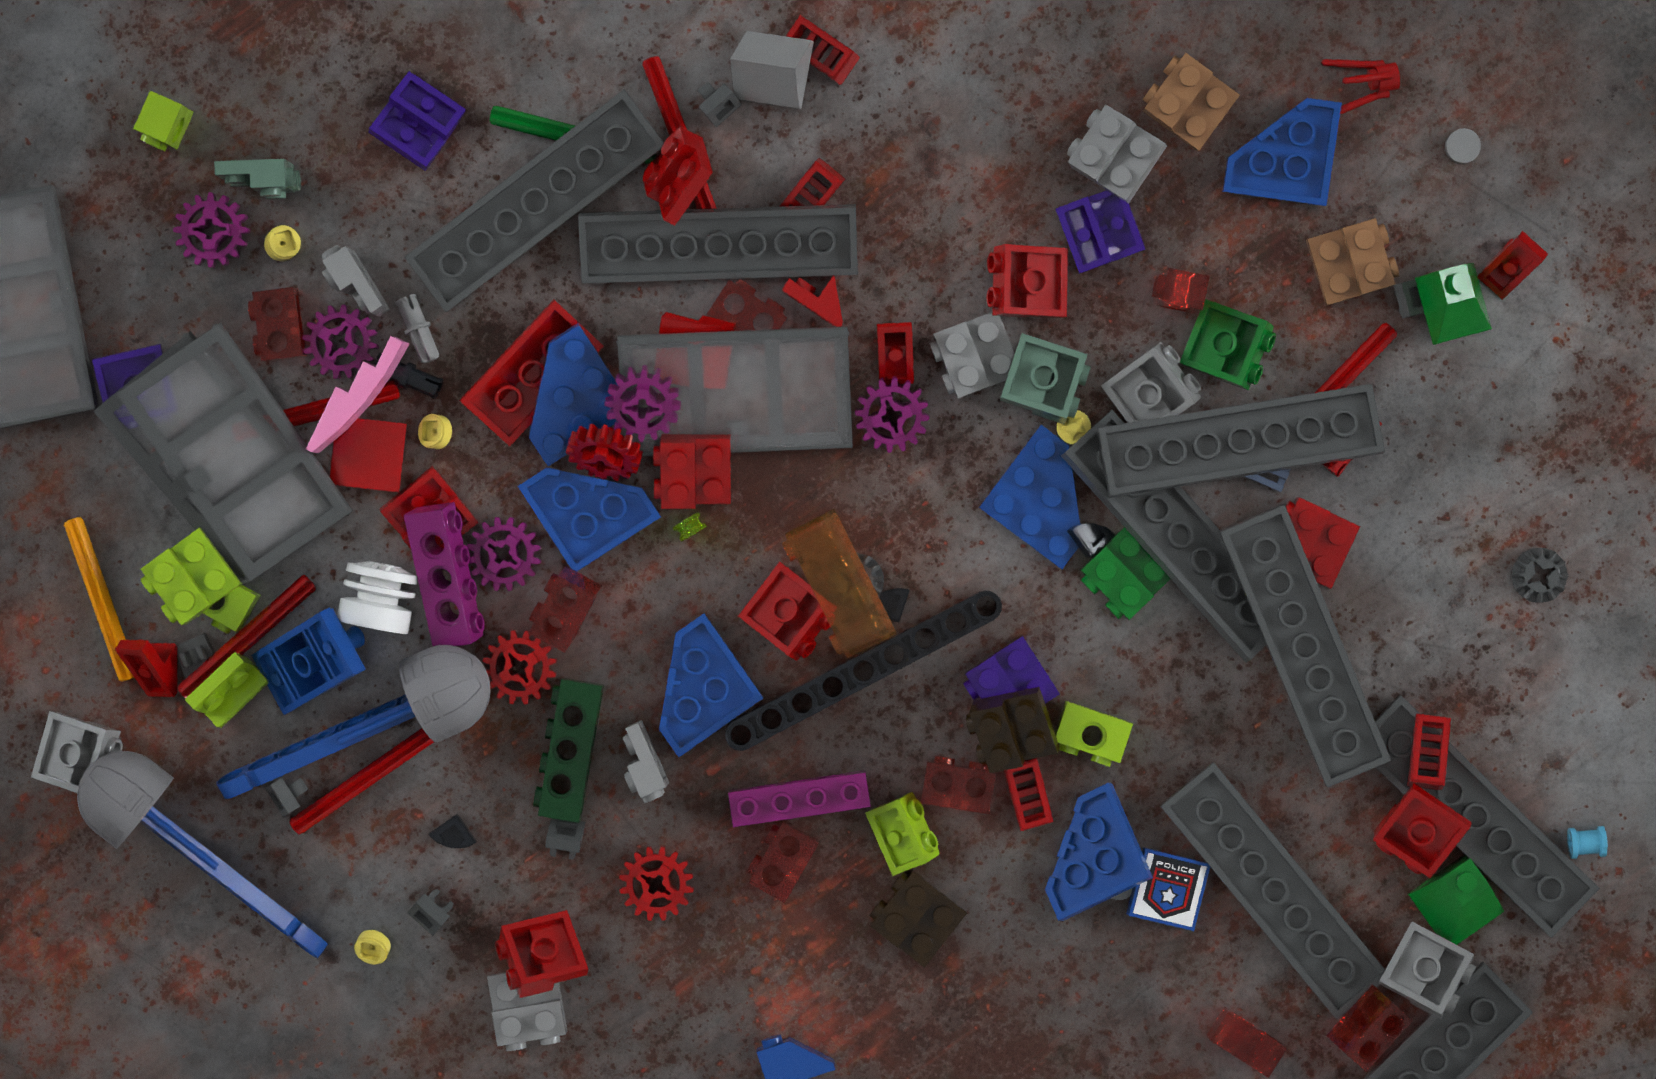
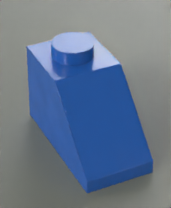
M781 1034L762 1040L763 1046L758 1047L756 1051L765 1079H809L833 1071L836 1066L833 1058L791 1037L782 1039Z

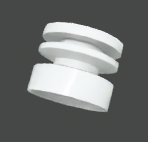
M373 561L348 562L346 571L360 574L361 578L360 581L344 579L343 585L357 590L358 593L357 597L340 598L337 614L340 622L381 631L408 634L412 611L398 606L399 599L415 598L416 593L403 590L401 586L402 583L418 585L417 575L411 574L402 569V567Z

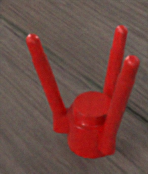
M1323 59L1321 62L1323 66L1369 69L1367 74L1344 77L1342 82L1344 84L1368 82L1369 89L1376 90V92L1342 105L1340 115L1377 99L1390 97V91L1400 88V74L1395 62L1385 64L1384 60L1359 61Z

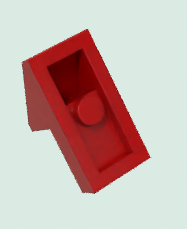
M1522 231L1515 239H1510L1479 273L1478 278L1503 300L1544 261L1548 253Z
M834 275L819 297L813 294L816 288L801 278L794 282L789 278L782 288L783 293L832 326H843Z
M912 322L877 324L879 379L883 378L886 385H889L892 382L893 376H896L898 384H904L907 380H910L911 384H913Z
M142 639L120 640L115 651L146 695L149 697H175L177 694V645L175 643H150L148 640Z

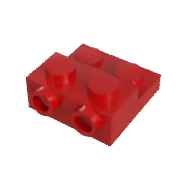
M679 126L677 131L672 133L663 143L661 154L658 158L654 159L643 173V183L647 197L659 202L663 220L674 226L713 173L703 138Z
M1003 244L993 248V252L989 254L987 259V269L989 273H993V287L988 289L986 296L987 305L992 308V316L1067 317L1068 248Z
M661 434L660 446H654L653 465L660 467L661 477L654 478V499H661V509H696V504H731V434Z
M1296 497L1294 503L1288 501L1285 507L1317 583L1332 589L1361 526L1305 499Z
M779 562L738 617L786 655L798 661L800 657L806 658L813 652L816 647L814 638L821 629L826 631L835 623L837 619L835 611L839 606L783 563Z
M1413 783L1399 803L1393 805L1377 826L1373 840L1386 854H1395L1405 861V865L1416 874L1423 873L1431 879L1470 829L1471 821Z
M567 910L501 926L499 940L495 941L496 952L500 961H507L509 969L506 970L507 984L510 990L517 989L519 998L553 990L554 983L587 975L588 966Z

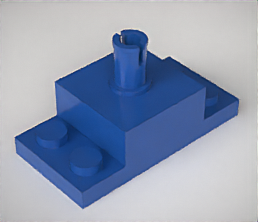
M330 607L317 613L251 655L258 669L268 679L267 686L283 715L294 711L312 699L334 689L366 670L355 650L365 644L363 632L356 626L345 631L334 609H330Z

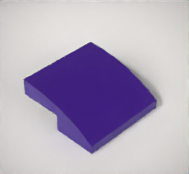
M408 71L390 95L387 105L369 127L368 133L426 171L458 125L466 109Z
M1107 190L1056 208L1079 274L1146 250L1130 205Z

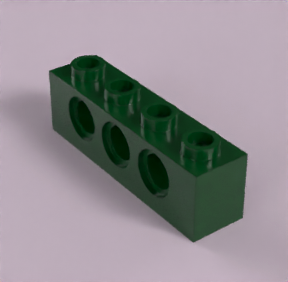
M562 678L560 685L554 684L551 705H557L554 719L548 718L545 739H551L549 752L542 753L539 773H545L543 787H536L533 807H539L538 816L576 823L581 821L604 690L603 684ZM568 706H577L581 709L583 719L580 724L571 725L565 720L564 713ZM570 740L575 743L577 754L574 758L566 759L560 755L558 748L561 741ZM564 774L569 777L571 788L568 792L560 793L553 787L555 775Z

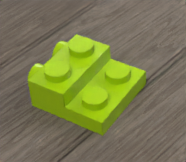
M202 528L196 529L175 546L168 548L140 569L145 575L140 579L142 584L151 595L159 594L165 602L161 609L173 624L178 621L181 625H187L242 584Z

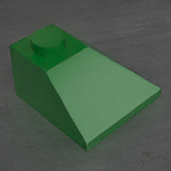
M1474 263L1446 268L1415 278L1433 345L1492 329Z
M1462 855L1432 876L1431 879H1428L1408 893L1435 934L1456 945L1505 912L1489 883L1472 859L1466 855Z

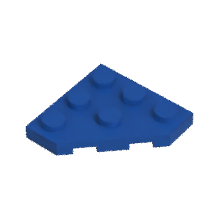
M1312 98L1304 99L1227 158L1222 192L1327 206L1342 103Z
M579 323L549 341L547 357L529 431V439L547 466L567 455L566 449L571 432H577L579 426L589 429V425L594 424L597 428L601 429L604 424L611 427L617 420L607 419V411L611 408L605 406L606 397L612 396L608 393V387L610 384L617 385L616 380Z
M1040 425L979 508L1053 564L1063 569L1079 548L1067 532L1071 527L1080 524L1073 470L1061 457L1069 449V445L1043 425Z
M551 468L543 469L518 486L573 573L578 572L661 518L645 490L636 486Z
M705 613L676 632L659 730L676 755L680 757L764 698Z
M1106 783L1078 797L1072 822L1069 830L1065 832L1057 857H1059L1045 887L1058 921L1071 918L1153 878L1112 783Z

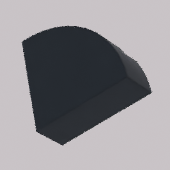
M1094 523L1078 524L1067 530L1086 558L1093 557L1115 536L1107 527Z
M904 588L886 590L880 594L876 601L869 605L866 612L899 623L910 590Z
M458 814L428 834L435 842L449 848H466L477 842Z

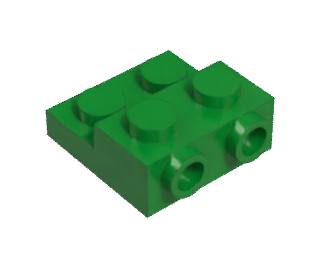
M1205 299L1181 357L1180 364L1211 375L1218 380L1249 390L1250 385H1256L1262 376L1263 365L1259 363L1264 351L1269 353L1275 344L1276 333L1272 332L1274 326L1266 320Z
M1125 527L1080 569L1085 575L1081 579L1083 584L1094 595L1100 591L1109 600L1105 606L1118 619L1124 615L1130 620L1170 580V577Z

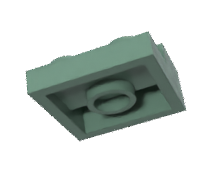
M286 159L214 161L215 176L223 179L225 184H230V187H250L267 200L286 199V193H295V191L301 190L300 171L295 170L294 165Z
M1022 333L1000 401L1031 410L1034 415L1065 425L1067 417L1074 418L1080 402V398L1074 397L1078 384L1085 386L1091 366L1085 365L1088 354Z

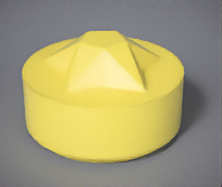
M285 225L273 228L264 240L267 254L272 259L280 262L293 258L299 252L301 246L298 233L293 228Z
M1077 410L1074 418L1067 417L1065 425L1058 422L1056 424L1059 438L1065 443L1072 445L1091 429V422L1088 416Z
M429 414L421 420L418 427L419 440L426 448L442 449L447 446L452 436L451 423L443 415Z
M376 930L363 931L354 945L358 958L373 965L383 963L391 949L389 939L383 933Z

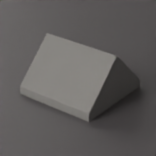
M746 31L730 58L734 95L738 100L801 109L814 41Z

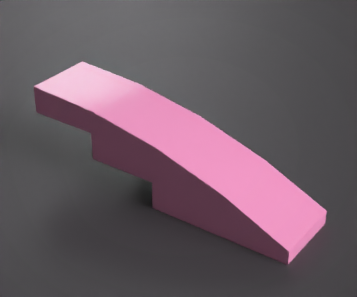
M390 336L377 365L363 361L350 390L335 387L306 450L320 453L361 416L393 375L410 343Z

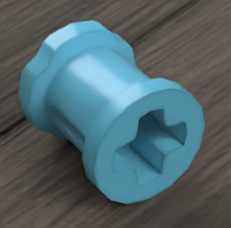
M1598 826L1596 830L1576 831L1575 828H1568L1567 846L1570 858L1577 859L1578 855L1599 854L1600 857H1606L1608 842L1605 827Z

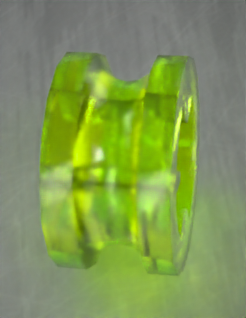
M699 512L672 527L674 531L680 533L679 540L681 542L707 527L706 523L699 521L701 516Z

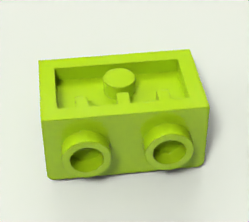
M234 652L185 701L193 710L204 713L216 727L222 728L268 684V679L248 657Z
M913 792L865 812L892 876L928 863L940 854L937 838L930 831L924 818V808Z

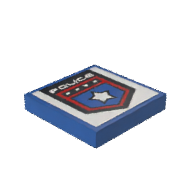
M1143 847L1142 853L1153 878L1132 888L1126 914L1194 931L1210 866L1207 862Z

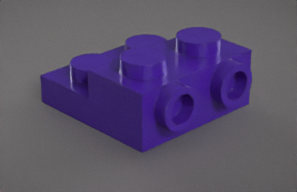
M162 344L92 359L102 402L104 403L164 353ZM169 375L137 396V399L154 423L173 419L172 413L179 410L172 378ZM122 405L114 412L128 429L139 427L125 405Z
M1023 636L965 672L968 680L963 684L973 700L979 697L982 699L1040 687L1045 704L1060 695Z

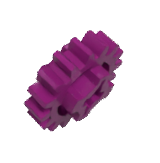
M209 192L207 201H204L200 195H195L196 204L192 206L185 202L183 206L187 213L185 215L176 214L175 216L178 220L182 221L181 226L173 228V232L182 235V238L175 242L176 246L187 247L183 253L185 258L196 255L194 261L196 265L201 266L206 259L209 268H215L216 260H219L222 265L227 266L229 265L228 256L231 255L239 258L240 254L236 250L237 247H247L248 245L247 242L241 239L242 235L250 233V229L242 227L241 224L248 217L245 214L237 215V211L240 208L238 203L235 202L228 206V196L222 195L219 201H217L216 195L213 192ZM219 208L230 216L233 224L225 223L221 219ZM203 210V216L196 223H191L196 214ZM211 222L213 225L225 230L213 233L212 239L209 235L198 231L210 228ZM191 237L199 238L203 242L204 252L195 247ZM227 238H232L229 245L221 250V244Z
M342 304L340 312H337L334 306L330 305L328 306V315L325 316L319 311L315 313L319 320L316 324L307 322L306 325L312 330L311 335H303L302 339L310 342V347L305 348L303 351L304 354L314 355V358L309 363L312 367L319 364L322 365L320 374L325 376L330 370H333V379L339 380L342 372H345L346 376L351 379L354 378L353 369L357 368L359 370L363 361L374 362L375 358L369 352L370 349H379L378 344L371 342V338L376 336L378 332L377 330H368L367 326L372 322L369 317L362 320L359 319L361 310L356 308L349 314L348 305ZM345 319L339 327L332 329L326 327L333 320ZM357 327L363 336V347L357 344L355 337ZM345 333L344 340L348 342V346L346 349L340 347L336 351L337 344L333 339L335 336L342 337ZM319 338L323 339L326 352L324 357L319 350ZM352 355L356 358L348 364L336 365L342 357Z
M647 365L642 366L641 373H636L633 367H629L628 377L618 373L616 375L617 385L610 384L608 387V393L612 396L605 399V406L611 408L607 411V419H617L614 430L624 427L626 435L638 434L639 442H643L645 434H650L653 440H657L658 430L666 434L669 433L670 425L668 421L676 423L678 414L674 411L681 408V401L675 399L679 396V388H669L672 383V377L668 376L662 380L660 378L661 369L657 368L653 374L648 373ZM637 384L631 392L625 391L630 386ZM650 385L656 387L661 393H657ZM639 399L646 400L647 408L640 407ZM625 414H629L634 421L630 420ZM654 416H661L657 420L649 423V421Z
M893 376L892 382L889 385H886L885 380L880 378L879 388L875 389L870 384L866 387L869 397L859 396L858 401L864 405V408L855 409V415L863 417V420L856 423L857 429L866 428L867 431L863 436V440L866 441L873 437L875 439V449H878L884 443L888 453L892 452L893 445L898 444L901 451H905L906 441L909 440L914 445L918 443L915 435L916 432L925 434L926 428L920 423L930 419V414L922 412V409L928 406V401L918 400L922 393L920 388L913 392L909 390L910 380H907L901 386L898 385L896 376ZM892 392L900 393L910 401L902 402L894 398ZM879 396L881 402L879 410L869 415L872 402ZM887 400L894 411H901L897 418V428L891 418L883 417L887 413ZM916 414L913 426L905 433L904 422L907 418ZM883 427L889 430L892 437L882 435L875 428Z
M495 517V526L493 527L487 522H483L482 528L484 532L481 534L473 531L472 536L477 540L476 544H467V548L474 551V556L470 557L469 563H475L477 566L471 574L473 576L482 574L484 576L481 581L483 586L493 581L495 591H499L502 583H505L508 591L514 589L515 581L521 586H525L526 580L524 576L527 574L535 577L536 572L531 568L532 564H540L542 561L534 557V552L542 549L541 545H533L531 542L537 534L535 532L526 534L524 532L527 527L525 522L515 527L513 517H509L506 525H503L500 517ZM505 530L511 532L505 540L497 541L490 537V535L498 531ZM521 540H523L527 550L526 561L520 557L518 546ZM491 544L499 548H505L508 545L510 547L509 554L517 563L509 560H503L500 563L498 561L500 555ZM482 547L488 551L490 562L487 568L482 561ZM511 567L518 571L517 574L510 577L497 576L503 568Z

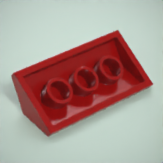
M553 299L459 401L508 446H511L531 425L549 341L579 322ZM579 323L596 351L599 352L604 345Z

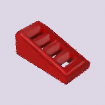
M800 15L786 37L801 38L806 29L811 31L806 38L807 40H812L815 43L817 38L820 37L822 40L811 55L810 65L841 85L860 57L853 50ZM831 45L834 48L822 64L819 60ZM841 54H844V55L842 56V58L840 59V61H839V62L837 63V65L835 66V68H834L833 70H831V68L833 67V65L835 64V62L838 60V58L840 57V55H841Z
M818 158L779 207L789 206L790 204L792 206H805L796 199L798 194L802 195L813 205H825L845 181V178L821 158ZM819 172L832 185L828 188L813 175ZM807 183L811 184L823 194L822 198L819 199L804 186Z
M1416 714L1407 786L1411 787L1415 783L1424 789L1442 790L1444 788L1451 718ZM1422 727L1442 729L1441 735L1422 733ZM1421 741L1440 743V748L1421 747ZM1420 756L1438 758V763L1419 761ZM1418 770L1436 772V777L1418 775Z
M1037 758L1025 760L1023 767L1004 770V776L1020 831L1054 822ZM1031 768L1030 771L1013 775L1014 772ZM1033 779L1035 781V784L1016 788V784ZM1036 793L1039 795V798L1020 803L1019 798ZM1042 806V812L1028 816L1023 814V811Z

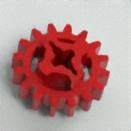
M590 424L589 429L579 426L577 432H571L566 454L570 455L569 462L577 463V470H588V476L595 474V477L603 480L607 479V476H611L615 481H619L620 475L629 479L631 473L636 474L638 472L643 451L639 450L640 443L632 442V435H621V429L617 428L614 430V428H610L605 424L599 429L594 424Z
M516 630L510 632V640H507L503 635L498 636L500 646L497 647L490 644L487 648L493 655L492 657H484L482 660L490 665V669L486 670L488 676H491L493 680L490 682V689L496 686L500 689L497 693L498 699H501L506 694L510 695V704H515L517 697H521L524 705L529 704V695L531 694L539 700L542 698L539 690L541 687L546 690L552 688L547 678L557 677V673L550 670V665L557 663V659L548 658L547 655L553 649L552 646L543 648L540 645L543 640L541 635L535 638L534 641L531 640L529 630H525L522 638L518 637ZM514 644L528 645L534 651L529 654L521 653ZM501 653H503L506 662L504 670L498 674L497 663ZM514 658L519 662L525 660L528 663V666L524 669L525 676L521 673L514 674L512 672V668L515 666ZM542 661V675L537 682L534 676L535 666ZM509 681L521 682L526 690H514L505 684Z
M647 846L645 856L638 851L634 853L635 864L630 861L625 862L624 866L629 870V874H620L619 879L627 882V885L620 888L619 891L621 894H629L630 897L624 904L626 906L635 904L637 906L635 910L636 916L641 914L642 911H646L647 920L651 921L654 914L659 913L661 920L664 921L669 910L674 915L679 914L678 903L685 906L689 903V900L683 895L684 893H693L694 887L687 885L686 881L692 879L694 875L689 872L685 873L683 870L689 863L687 860L680 863L676 861L678 851H674L669 856L666 855V846H661L659 853H654L652 846ZM649 861H663L658 868L648 869L642 866ZM673 868L679 876V889L671 881L670 873ZM658 875L664 878L662 884L666 888L664 890L662 888H658L656 891L651 890V882L648 880V877L655 879ZM634 877L642 885L643 894L640 898L634 889ZM662 897L671 901L661 906L650 905L653 899Z

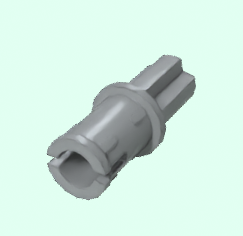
M416 294L409 295V298L405 296L397 300L395 304L398 306L407 328L404 333L410 336L420 362L429 363L439 357V352L428 328L431 326V323L429 321L426 322Z

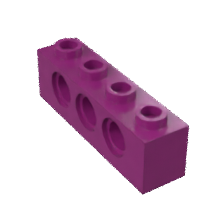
M455 502L417 507L403 516L432 646L472 644L484 635V618L477 607V586L470 575L468 566L470 554L467 546L463 543L461 515L456 511ZM435 535L443 540L444 548H441L436 543ZM443 569L450 573L451 582L444 577ZM450 602L457 606L459 615L451 610Z
M865 770L729 790L728 792L733 827L871 807Z

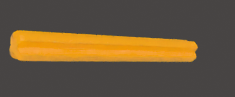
M81 517L72 518L64 522V527L117 677L121 682L133 679L134 676L115 651L120 640L126 639L84 520Z

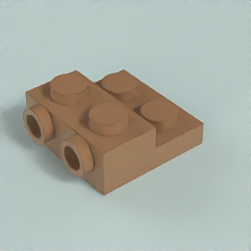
M1185 53L1181 59L1176 55L1172 58L1163 73L1168 75L1166 80L1160 87L1154 83L1142 99L1147 103L1143 112L1198 152L1240 95L1212 75V71Z
M1376 218L1306 240L1326 306L1396 285L1394 278L1399 277L1398 266L1394 257H1387L1384 245L1389 243L1388 233L1384 224H1377Z

